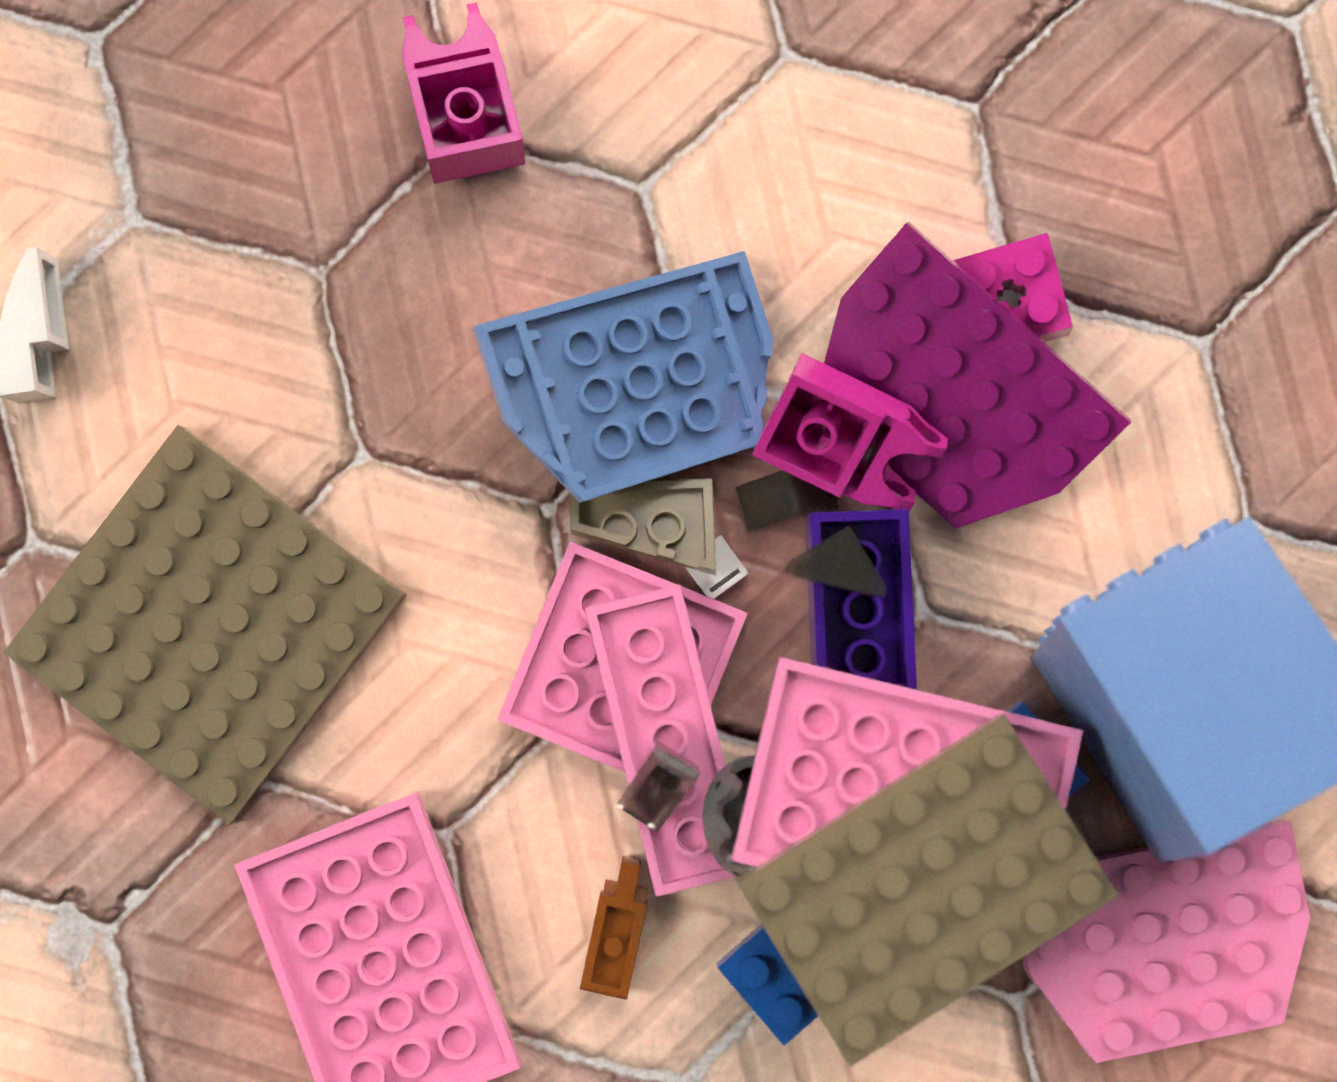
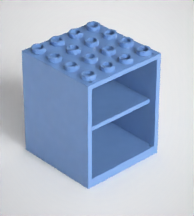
M1250 516L1233 526L1228 519L1212 525L1198 535L1200 539L1186 548L1187 551H1185L1181 544L1166 550L1152 560L1154 564L1143 570L1141 576L1137 574L1135 569L1118 576L1106 585L1108 589L1100 593L1093 602L1087 594L1067 604L1060 610L1061 615L1052 620L1053 625L1044 631L1046 634L1037 640L1040 646L1031 656L1073 727L1083 730L1081 740L1157 863L1210 855L1337 785V642Z

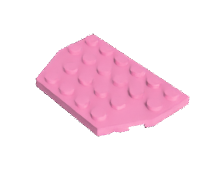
M1283 819L1270 821L1205 856L1157 863L1147 846L1095 856L1119 896L1022 957L1025 972L1034 984L1038 986L1088 1056L1096 1063L1284 1024L1310 922V913L1292 823Z

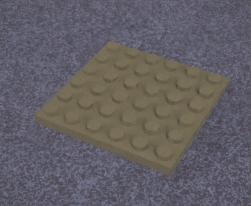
M177 425L3 653L225 823L231 825L237 821L407 594L188 429Z

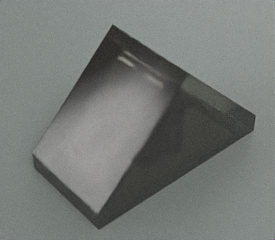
M783 470L735 487L747 533L800 519L809 513L825 512L839 508L835 495Z
M850 526L841 529L783 564L781 571L783 575L875 598L884 597L887 588Z
M656 739L618 800L616 807L658 832L696 782L700 774L699 767Z

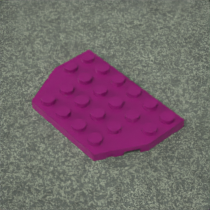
M909 221L903 225L840 299L824 364L912 406L930 426L948 438L947 449L942 458L917 456L908 453L899 454L891 458L888 463L892 470L898 473L917 492L916 494L954 528L1059 494L1131 424V419Z

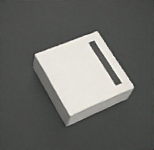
M721 535L715 539L716 576L685 567L705 596L712 599L749 574Z

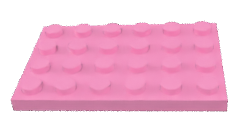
M778 657L731 856L732 861L756 867L999 713L1005 715L1064 810H1066L1083 730Z
M419 791L247 858L234 865L315 1082H487L520 1069L522 1063Z

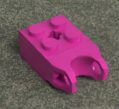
M477 2L466 4L468 11L466 31L457 42L449 45H438L430 42L415 23L413 15L403 17L406 33L402 57L434 184L525 165L523 137L496 35L481 17Z
M1048 233L953 260L996 299L1003 296V291L1011 289L1014 293H1020L1022 297H1019L1017 307L1010 308L1007 301H1001L1000 303L1044 342L1069 336L1073 324Z
M801 353L752 455L839 498L844 494L862 504L886 506L894 509H909L910 511L915 504L914 499L917 492L898 473L892 470L888 461L899 454L908 453L917 456L942 458L947 449L948 438L930 426L912 406ZM816 423L823 424L824 426H818Z

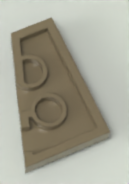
M712 479L646 481L581 503L569 492L570 532L572 535L716 576Z

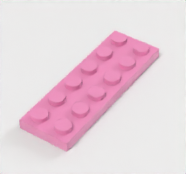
M681 585L585 608L655 896L658 897L734 878L735 876L729 874L718 864L708 847L704 835L702 816L705 796L709 785L715 775L725 766Z

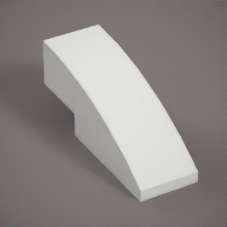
M38 247L26 249L13 275L0 319V397L19 404L56 398L51 352L69 350L58 259Z

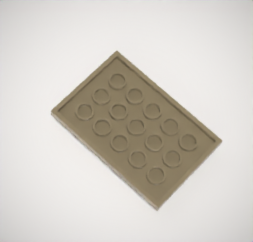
M1000 713L736 879L738 887L850 1067L1119 896L1005 715Z

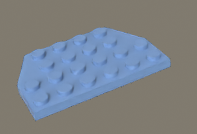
M745 251L475 325L472 329L503 424L579 503L755 447L762 433L763 421L761 413L762 408L766 404L768 388L765 387L768 358L772 357L774 341Z

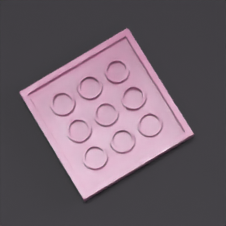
M570 541L497 720L625 772L585 608L677 584ZM681 586L711 706L748 613Z

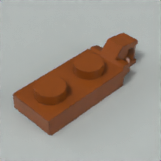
M623 856L618 881L605 880L604 889L601 890L580 990L625 1000L628 998L648 900H646L648 888L637 886L642 861L640 859Z

